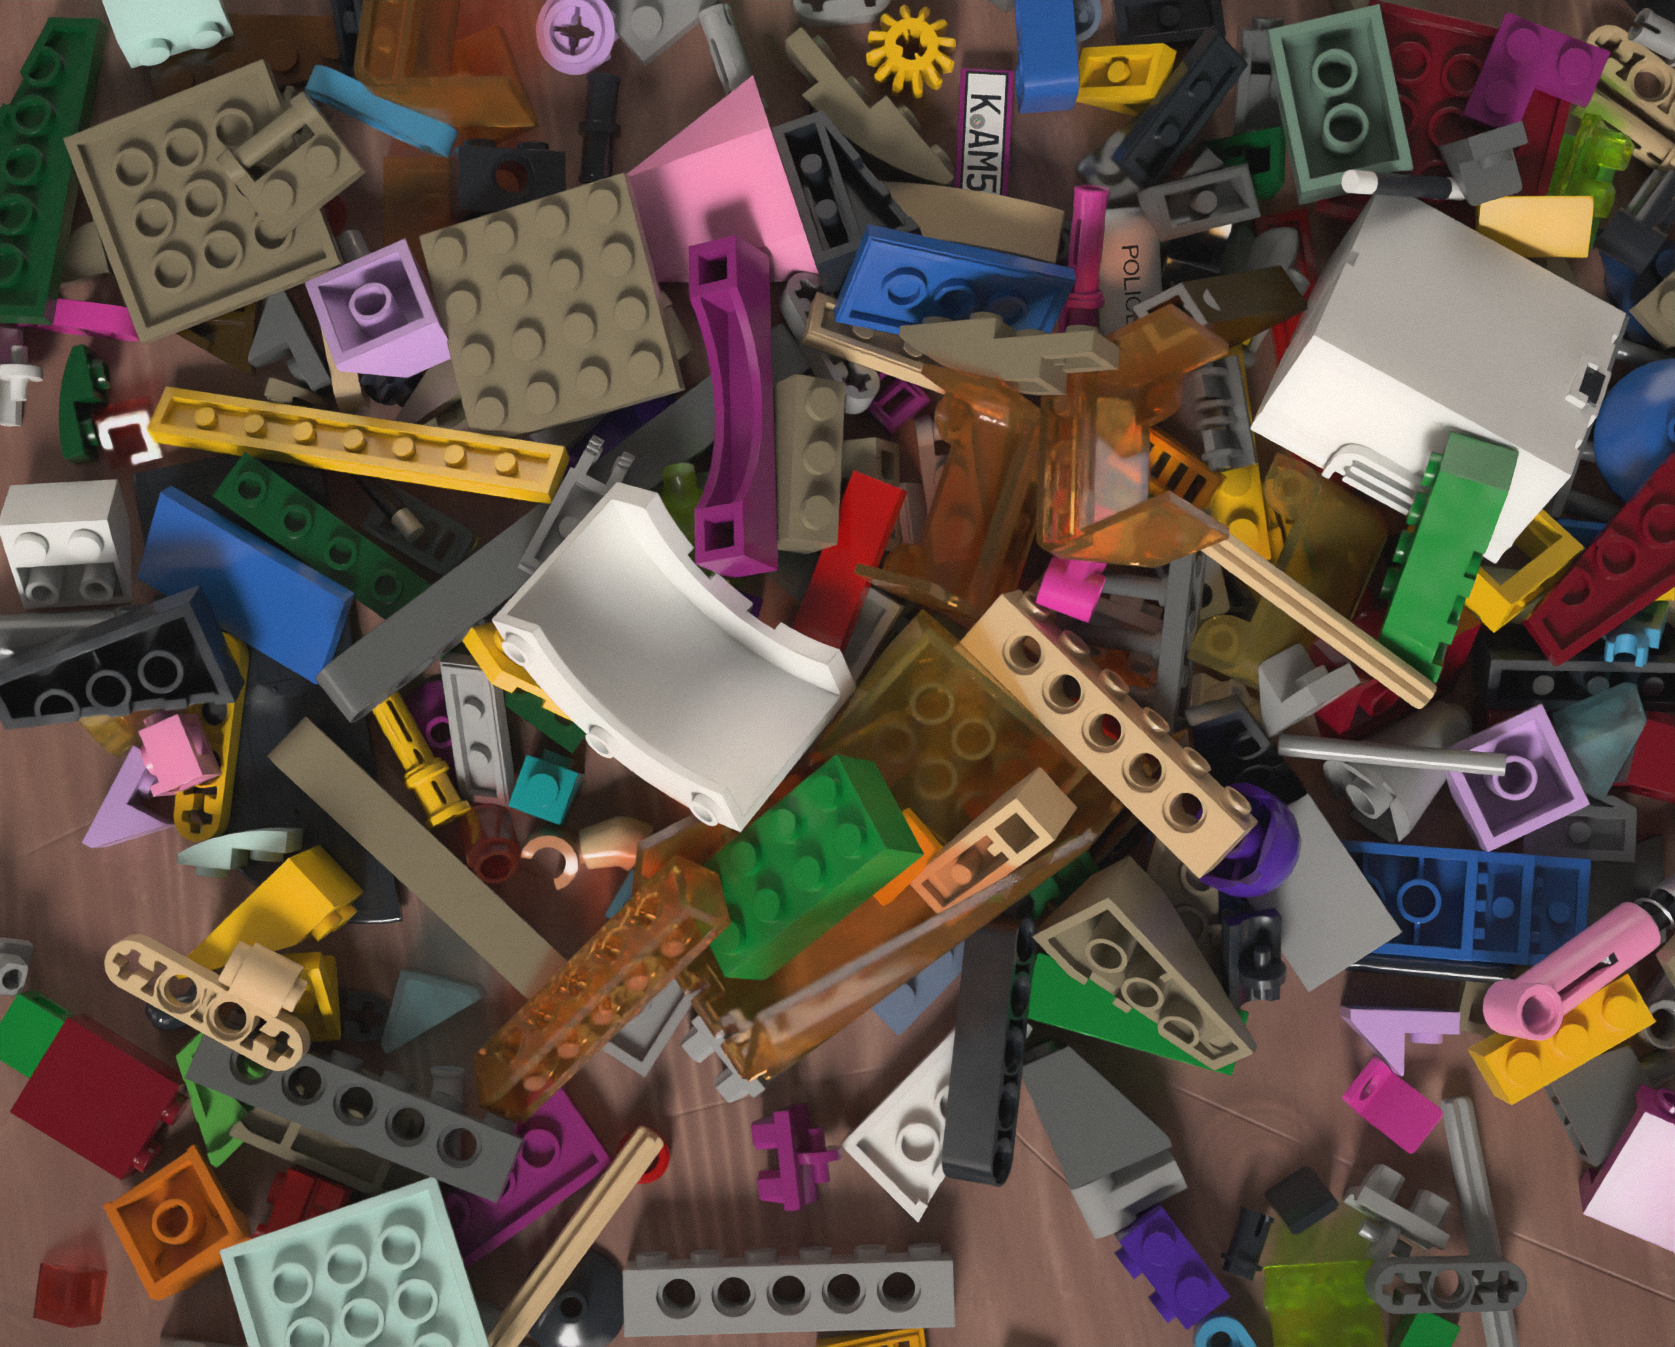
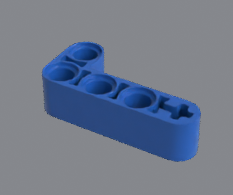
M1014 0L1018 47L1016 97L1019 114L1073 110L1079 91L1073 0Z

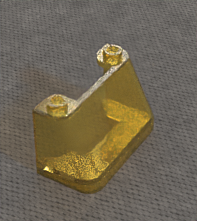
M1277 452L1265 478L1263 487L1265 500L1275 512L1295 522L1275 567L1351 622L1386 544L1389 532L1387 521L1379 509L1333 480L1322 476L1320 472L1307 464ZM1262 596L1251 622L1225 614L1214 616L1204 622L1195 637L1187 658L1212 675L1224 680L1233 679L1245 685L1246 689L1260 694L1259 665L1263 661L1296 644H1301L1308 653L1311 643L1318 636Z

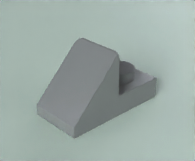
M1296 644L1263 661L1258 669L1262 729L1266 736L1270 738L1311 716L1359 684L1360 680L1351 665L1348 663L1331 673L1327 671L1324 665L1316 668L1301 644Z

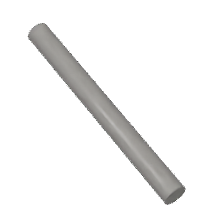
M1280 734L1279 756L1505 776L1506 754L1291 734Z

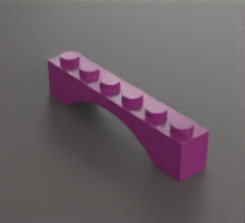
M732 235L689 246L690 300L700 325L708 355L715 409L714 448L710 472L703 494L694 510L695 561L697 565L730 579L778 570L769 256L739 236Z

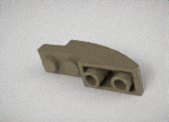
M800 27L785 39L786 56L812 86L802 94L803 110L808 115L823 110L861 156L864 164L897 182L953 187L954 176L951 172L955 170L952 161L938 145L935 144L929 148L917 133L921 129L918 120L904 104L901 103L896 107L885 96L869 109L867 104L871 100L865 89L853 76L845 80L833 65L837 61L835 54L819 35L811 39L806 31Z
M976 312L970 315L969 320L953 321L948 318L933 316L924 318L922 324L900 326L899 337L944 367L979 384L1013 393L1066 395L1068 373L1116 370L1119 364L1120 347L1102 336L1099 329L1088 325L1068 326L1065 333L1048 334L1036 329L1017 331L1004 323L1000 315L989 312Z

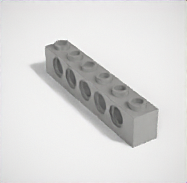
M937 1243L908 1245V1252L886 1253V1246L878 1244L858 1245L853 1247L854 1254L832 1255V1248L827 1246L802 1247L799 1249V1256H777V1249L775 1248L747 1249L744 1251L745 1257L723 1258L722 1250L702 1249L691 1251L690 1259L669 1260L668 1252L665 1251L639 1252L635 1254L636 1260L627 1261L623 1268L624 1337L955 1327L953 1258L951 1251H941V1245ZM902 1272L909 1275L914 1281L911 1291L903 1297H893L887 1294L882 1286L884 1280L890 1274ZM839 1274H848L858 1281L859 1289L854 1296L840 1299L829 1291V1282ZM788 1275L800 1279L805 1287L803 1294L799 1298L790 1301L780 1298L773 1287L779 1278ZM738 1277L748 1284L750 1294L743 1301L731 1302L722 1296L719 1285L727 1278ZM674 1279H684L693 1286L695 1297L688 1303H675L666 1294V1284Z

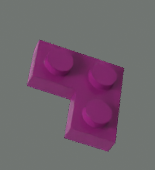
M1506 12L1463 111L1461 120L1489 131L1520 122L1534 89L1586 108L1611 52Z

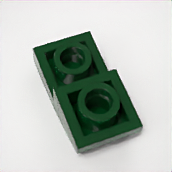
M84 344L72 346L66 362L59 397V434L63 459L76 465L99 461L96 446L102 444L101 428L95 414H89L88 409L109 405L106 389L112 387V377L106 359L99 357L97 352Z

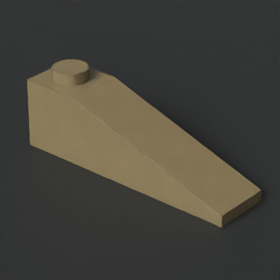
M1131 856L1091 875L1033 933L1032 937L1069 976L1085 985L1088 979L1098 984L1115 996L1112 1004L1126 1013L1133 1007L1158 1024L1159 1035L1212 1070H1217L1255 1053L1257 1044L1169 898Z

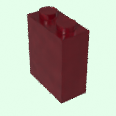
M82 1013L67 1017L11 1108L10 1113L119 1180H123L135 1174L137 1170L144 1173L151 1166L162 1147L161 1144L156 1142V1139L166 1123L173 1126L187 1108L190 1098L185 1095L187 1086L179 1071Z

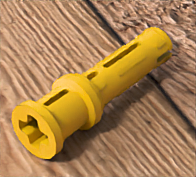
M399 691L395 692L372 711L406 772L403 776L405 789L414 792L428 818L425 822L428 831H434L457 820L472 808L467 800L461 801L446 774L450 769L445 760L442 761L441 757H434Z

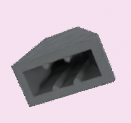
M1049 1038L1025 1049L1022 1080L1071 1190L1172 1147L1169 1137L1065 1041L1055 1045L1053 1038Z

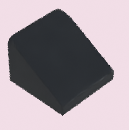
M1308 1166L1301 1167L1265 1192L1267 1201L1280 1221L1293 1235L1300 1234L1338 1209L1337 1206H1339L1332 1193L1313 1169Z

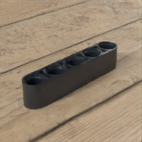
M976 910L971 915L967 924L942 1148V1169L948 1178L1001 1187L1005 1184L1011 1172L1036 940L1032 937L1036 926L1033 918L1030 916Z

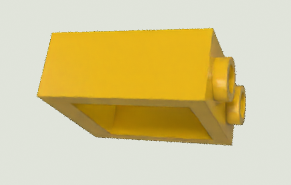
M1543 509L1514 541L1532 561L1502 585L1480 566L1470 596L1466 598L1464 605L1494 633L1551 589L1584 549L1582 544ZM1409 525L1407 530L1413 532L1415 526Z

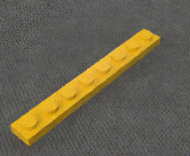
M167 386L146 430L155 443L242 456L244 452H247L257 459L545 504L552 503L559 490L570 459L565 446Z

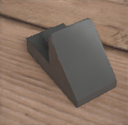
M1523 121L1438 147L1442 160L1455 179L1466 201L1471 206L1490 202L1522 190V182L1512 148L1528 143Z
M284 290L268 296L249 352L248 362L257 369H263L293 354L294 357L286 360L298 385L301 388L309 386L315 393L325 396L333 392L329 366L292 294L288 290Z

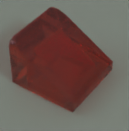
M149 396L98 408L93 422L111 470L163 458L164 454L161 443H155L146 431L154 414Z
M40 1263L33 1318L68 1328L99 1324L102 1319L107 1271L82 1266Z

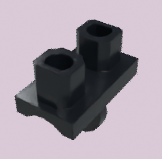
M1243 904L1225 908L1221 911V928L1223 929L1221 973L1223 974V990L1235 1009L1250 1001L1280 1000V986L1286 981L1287 967L1281 960L1282 916L1276 908L1256 911L1251 904Z

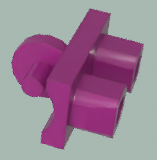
M808 1103L792 1104L773 1112L772 1115L752 1121V1139L756 1150L777 1148L779 1167L765 1168L759 1171L757 1178L759 1199L762 1201L784 1203L785 1211L801 1210L803 1205L818 1201L817 1183L830 1182L828 1162L842 1159L843 1150L842 1146L839 1145L826 1146L823 1126L810 1127Z

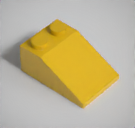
M318 845L288 858L206 937L187 958L209 970H214L226 965L239 941L252 947L257 942L272 951L297 945L311 936L319 942L331 931L335 933L356 914L358 910L352 903L364 891L321 845ZM183 974L174 975L178 980L188 977Z

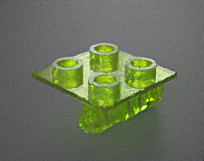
M1373 1260L1264 1266L1266 1290H1263V1306L1265 1312L1270 1314L1274 1347H1386L1380 1306L1369 1298L1365 1289V1276L1373 1264Z

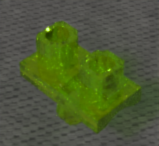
M1585 113L1575 140L1562 137L1548 192L1554 193L1553 196H1593V217L1607 218L1615 201L1616 190L1612 183L1597 181L1596 179L1601 166L1622 171L1628 167L1634 152V144L1630 137L1608 129L1601 115Z

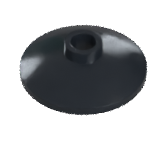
M588 1249L528 1332L530 1336L541 1347H606L618 1335L624 1324L623 1276L618 1268L604 1255ZM539 1260V1261L533 1266V1268L530 1270V1272L528 1273L527 1277L525 1278V1281L527 1280V1278L529 1277V1275L532 1273V1271L535 1269V1267H536L537 1264L540 1262V1260ZM567 1297H576L582 1304V1311L577 1315L567 1314L562 1307L563 1300Z

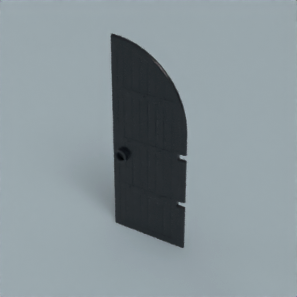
M228 454L132 473L144 546L147 542L160 492L173 486L307 565L212 496L242 456ZM255 458L332 513L324 469ZM165 594L156 595L153 597L154 602L166 598L168 596H166ZM349 612L333 660L355 644ZM245 643L249 650V665L232 805L227 829L221 836L248 830L276 827L304 828L302 850L284 853L283 861L250 859L249 850L248 865L235 869L258 888L288 858L321 845L364 891L352 903L358 911L347 923L371 925L403 922L396 877L267 756L306 716L379 783L368 715L366 714L361 719L350 723L319 684H314ZM203 703L202 714L205 720L215 726L222 723L227 715V704ZM212 749V751H213V753H214V756H215V758H216V760H217V763H218V765H219V768H220V767H221V759H220L218 753L215 752V751ZM193 786V794L204 793V798L205 795H217V787L199 788ZM203 798L202 808L196 811L203 825L211 824L212 814L204 812Z

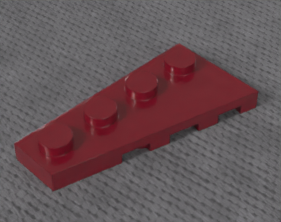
M1672 451L1522 620L1553 667L1560 666L1675 587V451Z

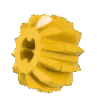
M907 5L900 6L898 22L892 16L884 13L880 17L882 31H870L868 34V43L875 49L866 53V64L872 67H879L874 74V81L878 85L885 84L891 79L894 80L891 93L895 97H899L903 92L904 85L911 86L913 97L915 99L921 98L923 82L930 88L938 90L942 87V78L939 73L946 74L953 71L954 61L947 55L955 51L956 40L950 37H942L948 27L945 19L937 20L930 25L928 24L930 9L927 6L919 11L918 18H911L910 9ZM908 44L919 47V55L915 53L914 60L902 57L903 49L907 51Z

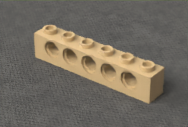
M1021 590L1001 594L960 643L1198 878L1213 870L1258 823L1249 813L1252 810L1250 803L1234 788L1229 786L1223 788L1208 773L1211 767L1197 751L1190 747L1183 749L1167 734L1170 731L1168 723L1154 710L1148 707L1142 709L1128 695L1130 688L1127 683L1114 671L1108 668L1102 670L1088 656L1090 649L1087 644L1072 631H1062L1048 617L1050 615L1049 608L1036 604V595L1028 591L1023 593ZM1028 636L1034 638L1041 648V658L1037 664L1031 662L1024 652V642ZM1066 675L1074 677L1080 684L1081 696L1078 702L1070 700L1063 691V680ZM1105 714L1114 716L1120 723L1121 736L1118 741L1110 739L1103 731L1102 720ZM1145 753L1152 754L1159 760L1162 767V774L1159 780H1154L1145 774L1142 768V758ZM1184 793L1193 794L1200 800L1203 808L1201 819L1191 818L1183 810L1182 797Z

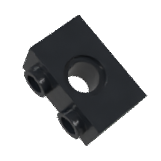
M468 139L464 141V145H458L449 157L450 222H466L566 191V151L549 150V144L544 142L528 141L517 144V148L496 147V141L491 139ZM506 170L511 172L518 180L519 191L508 192L502 189L496 180V171Z

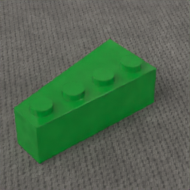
M1450 432L1442 454L1431 451L1421 480V485L1430 487L1428 494L1417 491L1406 522V524L1415 526L1414 531L1402 530L1392 560L1401 564L1399 569L1389 566L1379 594V598L1389 602L1377 641L1435 683H1437L1443 667L1448 644L1451 645L1466 598L1470 596L1483 554H1486L1508 496L1519 456L1517 451L1454 432Z

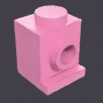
M163 710L143 720L146 728L138 731L144 744L141 746V756L146 768L152 775L157 776L159 781L149 786L153 797L175 795L222 774L198 714H177L176 710Z

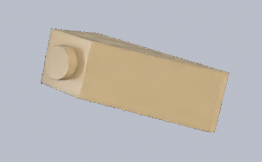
M1038 767L1005 792L949 841L910 885L945 921L1052 843L1074 814L1077 807L1042 768Z

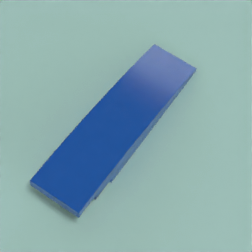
M1151 830L1147 832L1146 857L1153 836ZM1340 840L1402 931V933L1371 953L1536 965L1587 928L1591 859ZM1218 890L1219 923L1221 924V911L1225 908L1249 904L1245 897L1228 895Z

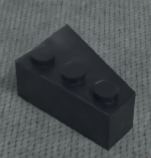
M823 110L771 128L816 268L827 294L842 289L868 224L922 236L921 229L911 216L908 217L892 198L887 187L881 180L878 181L862 162L861 156Z

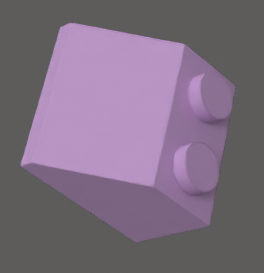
M405 239L305 282L333 361L339 371L408 378L451 359L446 342L448 338L442 327L433 293L422 268Z
M1542 704L1535 705L1446 747V749L1506 754L1505 776L1444 771L1452 798L1475 846L1487 852L1590 805Z

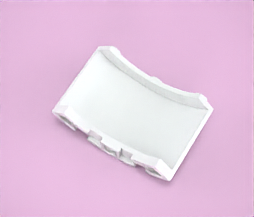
M616 482L493 617L492 621L504 639L502 648L507 656L518 665L523 666L553 702L587 734L586 740L597 753L606 758H616L646 782L690 808L692 813L705 824L716 826L717 823L741 832L856 690V684L840 649L809 638L782 622L774 630L749 613L753 603L730 585L721 575L713 573L708 578L688 556L694 547L676 525L658 493Z

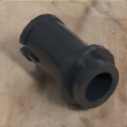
M1241 1206L1239 1210L1240 1215L1227 1253L1221 1252L1220 1255L1221 1258L1225 1259L1222 1270L1253 1281L1256 1271L1262 1272L1263 1267L1258 1264L1271 1224L1274 1223L1275 1218Z

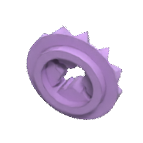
M547 0L538 15L536 23V39L539 50L544 59L553 68L562 73L570 75L594 73L595 69L603 62L612 59L610 52L614 42L619 38L615 31L614 23L617 15L610 10L604 0ZM579 17H582V26L590 28V31H594V37L589 36V38L580 39L579 45L576 47V39L568 36V33L560 32L561 27L569 28V25H577Z

